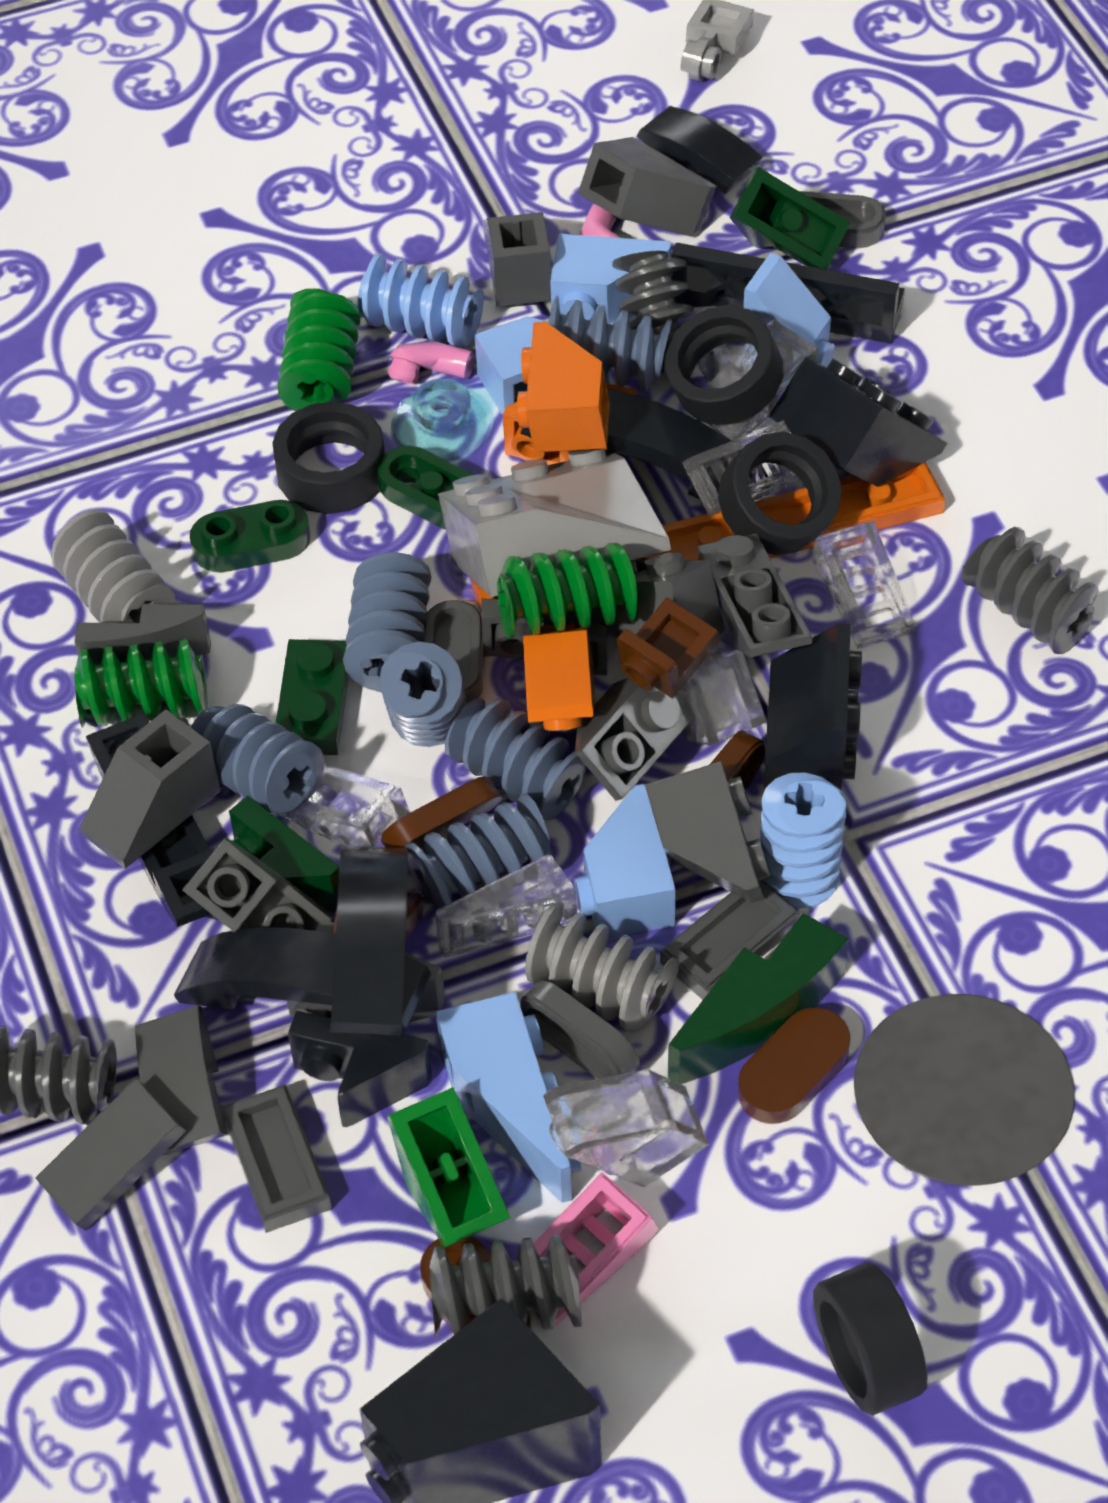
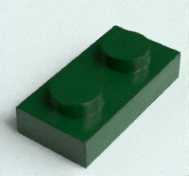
M288 639L276 723L282 725L289 732L298 734L305 741L314 743L322 750L323 755H338L349 674L345 671L343 655L347 646L346 641Z

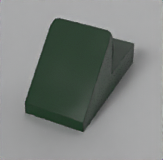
M760 167L753 169L729 217L747 240L756 248L773 246L805 266L825 270L828 269L851 223Z
M248 795L229 810L234 836L233 842L271 867L328 912L337 911L340 870L337 864Z

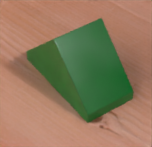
M454 1087L387 1116L406 1187L444 1248L510 1219V1215Z

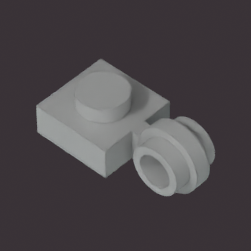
M702 0L687 24L685 41L687 44L681 58V71L688 72L689 78L701 82L705 77L713 79L720 64L721 52L735 56L752 28L754 9L723 0Z

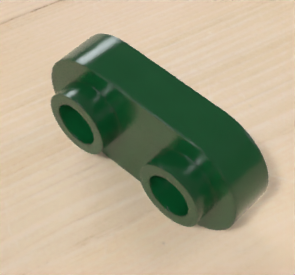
M402 446L390 450L382 457L378 467L380 491L388 501L445 530L446 527L438 493L454 490L453 482L455 480L474 475L416 446Z
M272 500L206 514L193 524L189 538L195 562L205 570L220 573L294 558L301 554L308 546L310 529L307 513L300 505L288 500Z

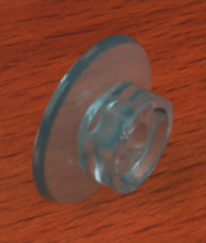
M434 379L422 384L416 391L402 400L393 414L391 430L395 441L400 447H420L451 462L466 458L479 451L490 439L495 422L490 406L479 394L457 381Z

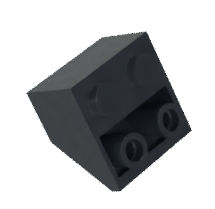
M805 356L768 417L790 433L806 437L825 451L833 463L843 470L878 487L938 456L947 446V442L929 431L930 426L934 422L933 419L905 402L900 407L902 402L895 398V394L867 377L864 378L859 386L858 384L863 376L833 358L828 367H825Z
M836 624L812 637V644L792 648L771 660L764 791L774 779L788 773L806 772L820 776L840 790L842 788V779H855L857 741L859 740L861 703L858 702V690H860L862 651L850 650L851 624Z

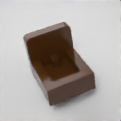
M668 597L665 598L636 634L625 629L617 638L621 669L624 674L640 688L651 691L655 687L672 699L719 643L718 630Z

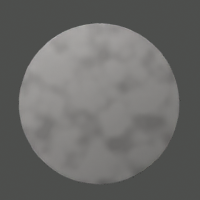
M947 994L932 996L907 1004L890 1014L876 1026L862 1046L855 1067L854 1096L862 1122L874 1141L886 1154L905 1168L923 1177L943 1183L963 1186L988 1185L1007 1181L1030 1171L1055 1150L1064 1137L1072 1117L1074 1107L1073 1079L1065 1056L1057 1043L1032 1018L1016 1008L990 998L965 994Z

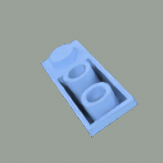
M516 992L436 1011L440 1050L451 1087H454L463 1110L561 1203L572 1201L571 1173L581 1171L580 1157L572 1131L560 1132L554 1116L555 1113L562 1112V1102L553 1072L541 1074L536 1056L544 1054V1047L535 1015L523 1017Z

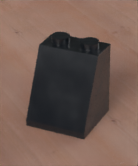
M502 1298L359 1408L365 1438L359 1445L370 1465V1470L365 1473L369 1485L383 1503H493L590 1476L602 1466L599 1402Z

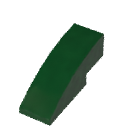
M803 913L767 960L743 947L668 1044L667 1079L677 1085H681L715 1073L757 1052L796 1012L807 1008H815L845 975L849 938Z

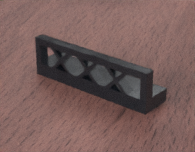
M676 242L672 258L686 260V266L674 272L672 280L689 283L690 289L676 296L675 303L701 309L727 305L744 308V289L763 264L765 258ZM787 263L831 317L830 333L892 343L904 300L905 288H900V283Z

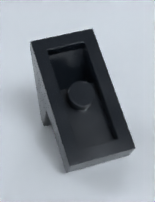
M296 1010L288 1031L294 1068L303 1070L307 1075L322 1081L342 1079L337 1100L343 1127L352 1126L428 1086L432 1073L427 1039L404 1034L382 1035L331 1032V1018Z

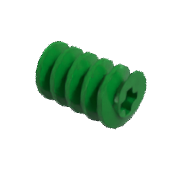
M308 288L295 292L290 301V312L287 318L288 327L285 332V344L282 350L283 360L280 364V378L277 382L278 396L286 406L294 411L310 404L331 401L341 402L348 397L352 388L353 361L356 357L355 345L358 341V327L361 322L360 310L353 301L343 295L330 293L319 288Z
M618 543L607 544L602 556L595 547L585 546L579 551L577 559L570 550H558L554 555L552 563L545 553H533L529 559L528 566H526L521 557L509 556L505 560L502 573H500L497 579L499 613L504 633L508 639L515 637L517 621L521 618L525 619L532 635H539L544 615L550 616L557 632L565 630L568 612L575 613L582 629L589 628L592 610L599 608L606 625H614L617 606L624 605L627 615L632 622L636 617V578L626 551Z
M187 638L180 639L176 657L171 658L162 641H155L151 660L144 659L137 643L130 644L126 662L121 663L112 646H105L101 665H94L87 648H81L79 651L74 677L77 710L82 728L85 726L89 710H91L99 726H107L110 723L114 707H116L122 721L136 717L139 705L142 706L150 721L161 714L164 702L167 703L170 712L179 719H182L185 715L188 700L192 701L198 714L208 708L202 653L201 655L194 654Z

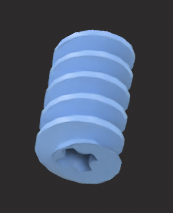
M376 253L373 256L359 288L357 307L360 310L361 318L364 317L371 326L381 327L385 324L389 331L401 333L406 329L408 334L415 338H423L427 335L430 341L445 343L448 340L451 346L462 349L471 344L479 327L485 298L483 290L478 289L474 295H469L470 282L469 278L465 276H459L452 290L448 289V272L439 270L431 284L427 283V266L419 264L413 270L411 277L407 278L406 260L397 259L388 273L386 272L387 260L385 255Z
M806 772L788 773L774 779L765 788L761 800L762 813L759 835L771 877L762 880L796 909L815 907L827 901L837 890L842 863L844 822L846 819L845 808L847 800L841 790L824 778Z

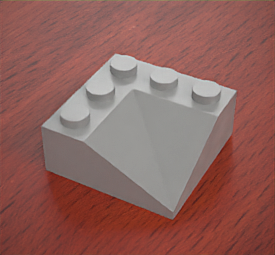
M605 449L573 450L568 453L570 460L547 465L544 459L518 463L511 467L512 475L489 480L487 474H477L455 480L453 482L454 490L438 493L454 564L490 597L498 596L497 579L500 573H502L505 560L509 556L521 557L526 566H528L529 559L533 553H545L552 563L554 555L558 550H570L577 559L579 551L583 547L592 546L602 556L604 548L609 543L620 544L626 551L630 561L671 550L669 537L625 458L611 450L605 451Z

